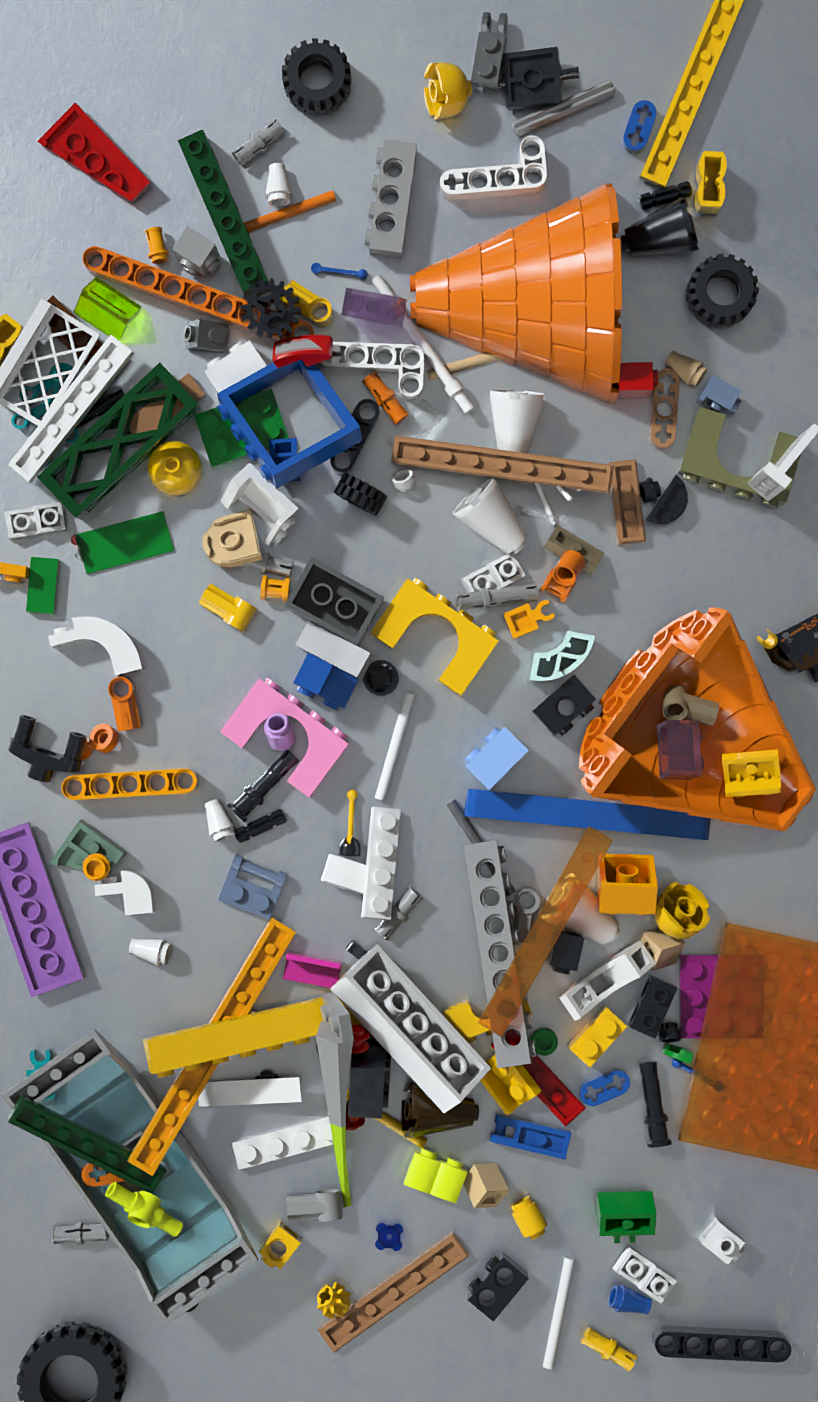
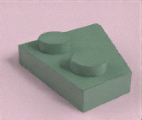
M81 819L49 863L54 866H68L83 871L85 858L90 854L100 853L108 858L111 865V873L126 851Z

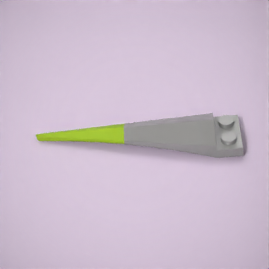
M330 992L322 995L324 1005L320 1006L323 1021L320 1022L316 1041L343 1205L346 1208L351 1206L346 1158V1099L354 1038L350 1013L336 995Z

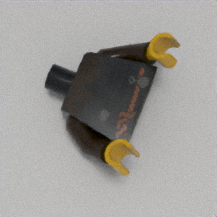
M818 613L776 635L767 629L768 638L766 640L757 636L756 640L764 647L773 664L787 672L794 671L796 674L808 669L814 682H818Z

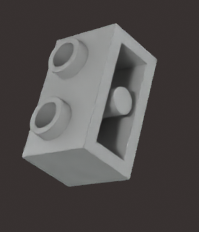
M187 226L172 250L177 261L184 266L182 268L193 277H197L199 274L206 278L208 273L213 274L220 264L218 249L215 243Z

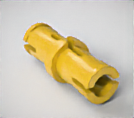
M590 1327L585 1331L583 1335L585 1338L581 1339V1344L601 1354L602 1359L606 1361L609 1359L628 1372L633 1368L634 1361L638 1357L637 1355L617 1345V1341L613 1338L609 1340Z

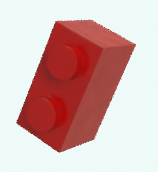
M653 362L621 363L619 382L615 383V388H618L617 399L649 398L652 391L655 390V386H658V370H653Z

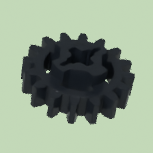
M270 278L269 285H265L262 280H259L260 287L258 289L252 285L249 287L252 293L251 296L243 295V299L247 304L241 305L240 309L243 312H247V314L242 317L243 322H251L247 328L250 332L257 329L256 335L258 338H261L265 333L267 334L268 341L272 340L273 334H277L279 339H282V331L286 330L291 334L290 324L298 325L299 320L294 316L301 314V308L294 307V305L300 302L299 297H291L294 289L291 287L285 290L284 281H281L277 286L273 278ZM271 292L269 296L263 298L259 297L264 293ZM283 296L289 303V311L281 306ZM274 304L277 312H271L270 315H267L264 307L270 308ZM253 308L261 314L259 322L253 317ZM275 322H282V324L278 326L270 327L271 324Z

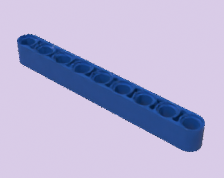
M467 789L464 816L699 840H709L711 818L691 816L684 812L656 809L647 806Z

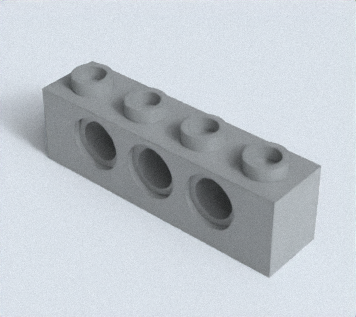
M384 140L383 148L378 147L376 164L381 165L380 174H374L372 191L377 192L376 202H370L368 218L373 219L372 229H367L365 236V245L369 246L370 254L402 258L417 144ZM395 166L400 168L402 173L398 177H390L387 174V170ZM392 193L398 197L396 203L389 205L383 201V197L386 194ZM389 220L394 224V228L388 232L382 231L379 228L380 223Z

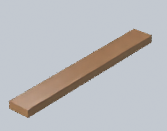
M396 435L391 463L603 493H610L614 465Z

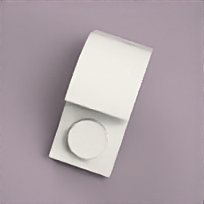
M122 870V881L118 882V877H106L101 880L100 884L94 885L95 896L123 893L125 915L153 913L156 911L152 885L139 872Z

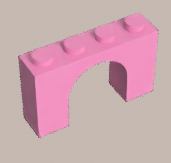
M259 678L220 732L241 748H245L259 727L270 715L280 713L297 719L307 732L308 750L287 782L306 796L311 797L348 747L349 743L345 741L348 736L335 726L332 730L323 725L324 718L313 710L310 714L306 713L300 708L303 703L291 694L287 698L280 694L278 691L281 687L271 679L267 678L264 682Z

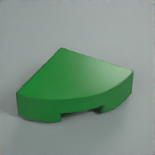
M664 1043L663 1054L691 1064L693 1053L689 1049L670 1043Z

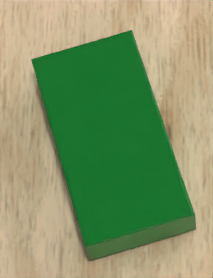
M31 557L26 612L55 614L59 559Z

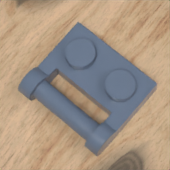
M236 854L218 900L270 920L287 873L279 871V873L246 861L243 859V856ZM239 870L275 883L272 891L238 878Z

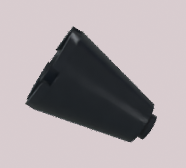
M686 197L678 198L625 228V235L621 236L624 251H630L632 256L698 251L699 243L692 215L687 210L689 206Z

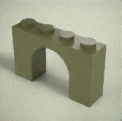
M699 407L696 411L678 470V474L683 475V480L696 484L701 480L710 483V488L725 492L727 488L736 491V496L751 500L753 496L762 499V504L777 508L778 505H784L787 502L801 454L785 472L792 481L783 491L770 501H767L747 485L753 476L740 477L733 475L719 461L717 444L726 415ZM779 431L774 437L766 464L771 462L775 465L798 437Z

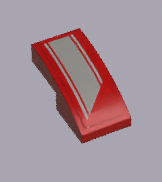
M302 335L276 341L273 347L272 362L277 368L302 360L309 367L331 359L333 339L328 335Z

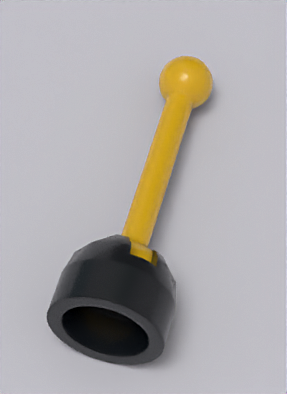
M349 790L347 793L349 799L348 836L341 840L338 855L360 856V843L353 837L355 800L358 797V793L356 790Z

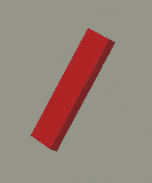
M510 1029L506 1034V1040L509 1044L517 1045L520 1043L521 1037L514 1029ZM492 1042L490 1045L494 1049V1042ZM537 1054L536 1057H532V1063L523 1065L542 1090L537 1095L538 1098L565 1127L586 1109Z

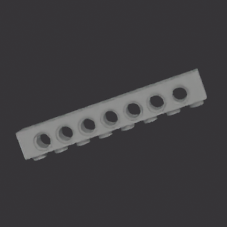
M497 840L463 845L497 1068L532 1063V1057H536V1047L534 1040H529L527 1029H532L530 1012L524 1011L523 1001H528L526 985L520 984L519 973H523L521 956L516 957L515 945H519L517 928L512 929L510 918L515 917L513 901H507L506 890H511L509 875L508 873L503 874L502 863L506 862L504 845L499 846ZM485 863H492L495 866V874L491 878H484L481 875L480 870ZM490 890H496L500 896L499 902L494 906H489L485 902V895ZM493 918H500L504 922V928L498 934L492 933L489 929V923ZM499 945L505 946L508 950V957L502 962L497 961L493 956L494 949ZM502 973H508L513 980L511 987L506 990L500 988L497 983L498 977ZM506 1001H512L517 1006V1012L513 1017H506L502 1013V1005ZM510 1029H516L520 1032L521 1041L519 1044L511 1045L507 1042L506 1034Z

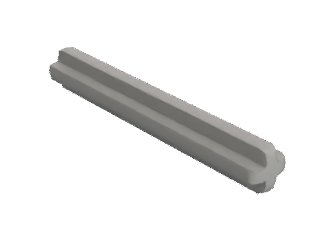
M606 81L562 100L563 104L550 105L515 120L512 123L513 130L517 136H521L614 96V86L611 81Z

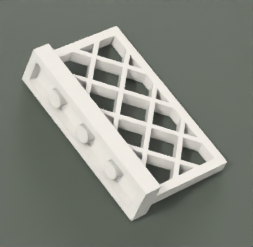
M41 299L0 366V403L39 426L70 387L101 335L46 300ZM55 313L65 319L67 331L52 334L49 323ZM70 323L74 324L78 328L71 329ZM47 328L48 335L42 336ZM85 331L92 336L87 346L75 348L72 333ZM68 334L72 350L57 353L53 337ZM49 339L53 354L37 357L36 344L40 340ZM83 351L78 359L77 352ZM33 353L34 359L27 360L30 354ZM73 353L75 366L72 370L61 372L58 357ZM54 358L57 374L42 377L39 361ZM35 362L39 378L23 381L21 369L24 364ZM69 374L66 381L64 382L62 376ZM18 376L19 382L13 384L16 377ZM59 377L60 391L58 394L47 396L43 380ZM40 381L43 397L28 400L24 385ZM21 386L24 402L13 404L4 398L10 388ZM55 398L49 406L48 399ZM44 400L47 412L40 421L32 416L29 404ZM25 405L27 412L22 410L18 406Z
M815 423L795 439L775 465L771 462L766 464L750 479L747 485L767 501H770L783 491L792 481L785 472L818 433V426Z

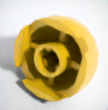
M445 62L430 63L424 74V79L429 78V87L424 88L425 104L430 116L435 115L434 119L454 117L464 109L468 97L472 94L471 82L467 80L464 72L454 64Z
M168 441L160 444L151 453L147 462V473L151 483L160 492L169 496L182 495L191 492L199 484L202 476V462L198 453L190 445L181 441Z
M674 882L664 888L658 896L656 913L653 915L656 924L667 936L675 939H688L701 932L710 921L707 909L710 906L706 897L695 886L691 884L684 886L678 884L679 882Z

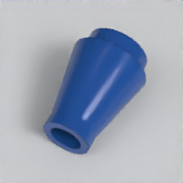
M622 1284L620 1286H613L608 1304L610 1308H614L615 1312L648 1315L651 1310L652 1299Z

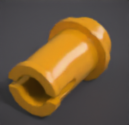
M162 227L148 228V230H145L150 252L148 258L151 259L153 264L166 262L168 260L167 256L170 253L165 248Z

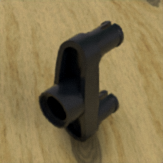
M27 715L19 716L15 735L10 739L8 750L18 758L30 763L27 772L29 778L41 782H51L54 771L69 773L80 771L82 759L80 758L86 735L70 732L65 753L61 755L32 745L30 740L36 719Z

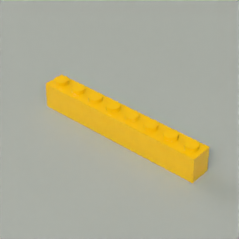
M323 997L143 1039L149 1072L158 1074V1078L175 1074L174 1069L185 1067L186 1071L202 1068L203 1062L211 1060L213 1064L228 1062L229 1056L239 1054L240 1058L256 1055L257 1049L265 1047L267 1051L282 1049L283 1043L293 1041L294 1045L310 1042L309 1037L316 1036L320 1022L323 1021L320 1006L324 1005ZM343 1004L350 1013L351 1025L362 1026V1023Z

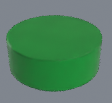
M540 1027L531 1034L530 1040H534L538 1055L547 1056L556 1050L558 1038L550 1028Z

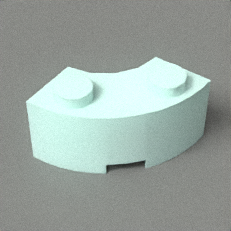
M567 631L562 643L556 649L546 653H534L529 681H552L572 672L589 654L595 636Z

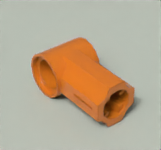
M127 676L114 678L108 686L118 731L142 727L135 694L136 686L134 681ZM118 681H124L128 684L129 692L126 696H120L116 693L115 685Z

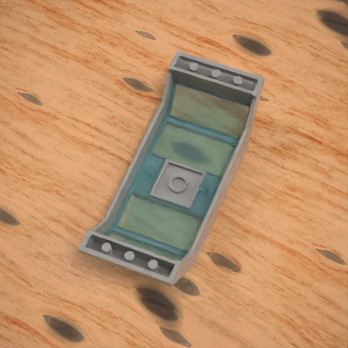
M96 1029L1 1095L11 1110L20 1096L24 1095L131 1150H134L160 1106V1102L133 1064ZM180 1130L160 1162L161 1165L166 1167L167 1172L153 1195L161 1200L160 1206L165 1209L164 1212L183 1222V1228L176 1237H172L157 1227L143 1228L130 1222L127 1218L129 1213L125 1212L124 1207L105 1196L110 1184L91 1187L83 1181L82 1170L89 1162L41 1139L135 1270L150 1301L149 1304L165 1326L258 1261V1257L229 1199ZM93 1166V1171L89 1172L90 1178H95L96 1182H98L99 1176L106 1175L105 1170H96L95 1166ZM127 1181L117 1182L133 1193L145 1191Z

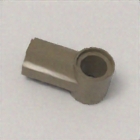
M671 685L664 690L663 715L666 719L674 722L688 719L709 726L714 725L719 711L718 702L690 695L680 685Z

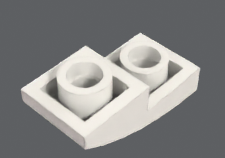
M61 502L5 511L9 540L66 529Z
M511 552L461 579V582L467 593L479 591L480 588H487V590L505 588L524 577L525 574L515 555Z
M329 854L321 881L363 895L366 865Z
M629 1245L613 1266L615 1272L635 1284L641 1291L661 1304L677 1282L674 1277Z

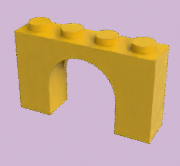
M407 578L370 634L393 650L408 627L421 617L429 615L439 616L450 622L458 635V650L438 681L461 696L499 642L495 638L497 633L484 624L480 628L472 623L474 617L464 610L456 612L449 606L452 602L439 593L434 597L427 592L429 587L419 579L415 578L411 581Z

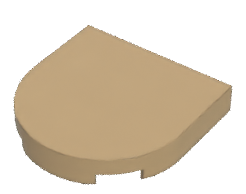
M251 509L214 520L212 522L213 525L203 535V549L208 559L215 565L229 568L262 560Z

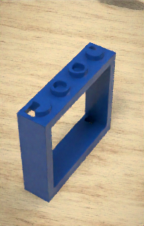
M302 360L277 368L274 363H271L217 393L219 405L216 407L221 413L222 419L230 421L232 424L230 428L238 441L243 440L246 445L244 447L250 460L258 462L260 465L259 471L263 479L270 480L276 489L362 441L360 426L316 364L307 367ZM299 370L340 430L276 465L235 405Z

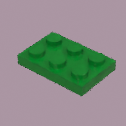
M272 389L254 394L235 405L266 450L269 449V440L289 439ZM217 407L194 415L212 468L248 456L244 448L246 446L242 439L238 441L230 428L232 424L228 419L225 421L222 419Z

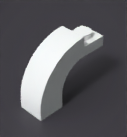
M88 616L72 618L74 629L71 630L70 626L54 629L55 634L48 636L50 646L53 648L84 640L100 643L111 657L116 676L145 670L141 653L134 640L122 628L107 620Z
M639 941L615 954L571 985L570 989L559 999L574 1021H576L614 991L640 978L656 962L643 943Z

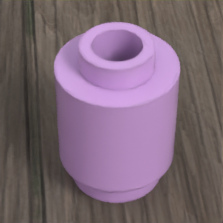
M280 713L272 714L267 718L264 724V731L270 747L276 751H285L291 748L295 742V734L290 719Z

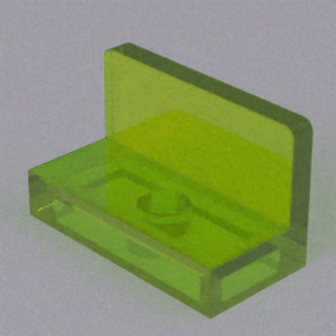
M95 277L82 289L74 313L106 335H112L120 341L127 325L139 314L142 306L98 277Z

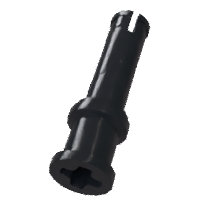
M285 750L252 786H245L243 788L244 792L233 804L229 803L227 806L245 823L247 816L257 805L261 806L263 804V798L299 762V759L289 750Z
M657 1061L639 1063L647 1114L644 1116L645 1119H643L648 1129L649 1141L647 1142V1147L655 1148L671 1145L672 1141L668 1139L666 1122L669 1120L662 1107Z

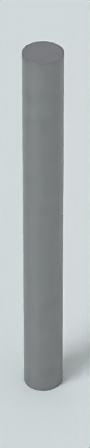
M454 799L446 806L471 844L483 842L467 816H464V812L457 801ZM485 863L491 874L494 875L495 866L492 863ZM511 883V890H506L507 897L516 892Z

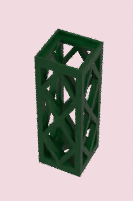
M159 362L41 472L37 478L75 518L82 520L148 459L160 444L165 443L192 418L201 407ZM160 380L168 387L149 392ZM178 398L185 407L171 419L176 399ZM165 400L157 429L128 435L136 406ZM120 419L115 438L96 441ZM146 442L120 466L125 446ZM112 449L104 479L76 484L85 454ZM67 468L62 484L57 477ZM93 491L82 503L74 496L75 494Z

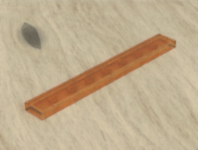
M588 826L478 1022L480 1025L501 1037L504 1036L611 846L613 839Z

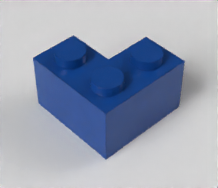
M308 653L293 683L298 686L296 691L312 699L316 694L325 699L324 705L338 711L339 707L346 708L360 679Z

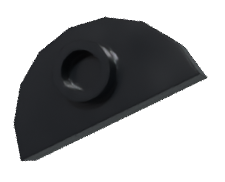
M677 475L674 476L646 518V522L653 525H667L676 521L684 513L688 504V492L685 483Z

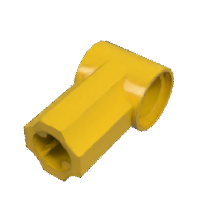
M294 280L286 286L285 290L291 287L294 289L291 297H299L300 302L294 305V307L301 308V315L319 328L327 327L332 323L334 312L327 299L315 295ZM283 296L282 302H283L284 304H286L287 306H289L288 301H287L286 298ZM319 307H324L328 310L327 315L323 318H317L313 315L314 311Z
M211 583L199 601L202 607L221 616L223 621L243 633L258 610L241 598H235Z

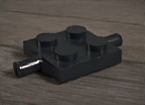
M558 47L504 53V69L499 88H503L506 93L508 110L563 104V81L580 79L579 67L562 69Z

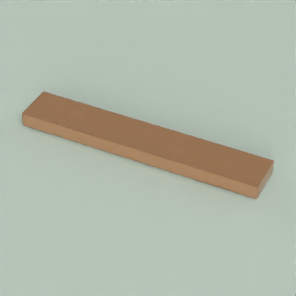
M454 1232L450 1233L351 1304L349 1310L342 1317L336 1315L333 1319L320 1326L318 1332L332 1352L335 1353L469 1257L468 1252Z

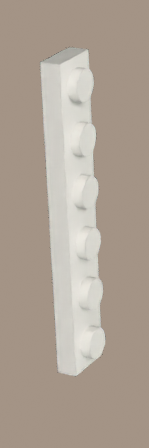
M110 335L9 462L8 466L32 483L134 353L114 336Z

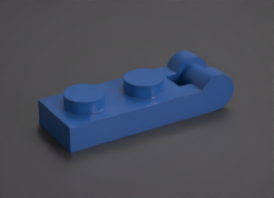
M495 1114L494 1122L496 1126L495 1131L491 1132L490 1142L566 1159L571 1131L504 1114ZM507 1126L515 1128L513 1137L505 1135Z

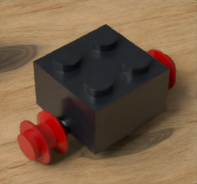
M352 1025L354 1040L351 1053L349 1100L346 1102V1130H356L363 1126L365 1118L382 1119V1108H388L391 1055L386 1052L378 1041L367 1040L370 1037V1033L361 1025Z

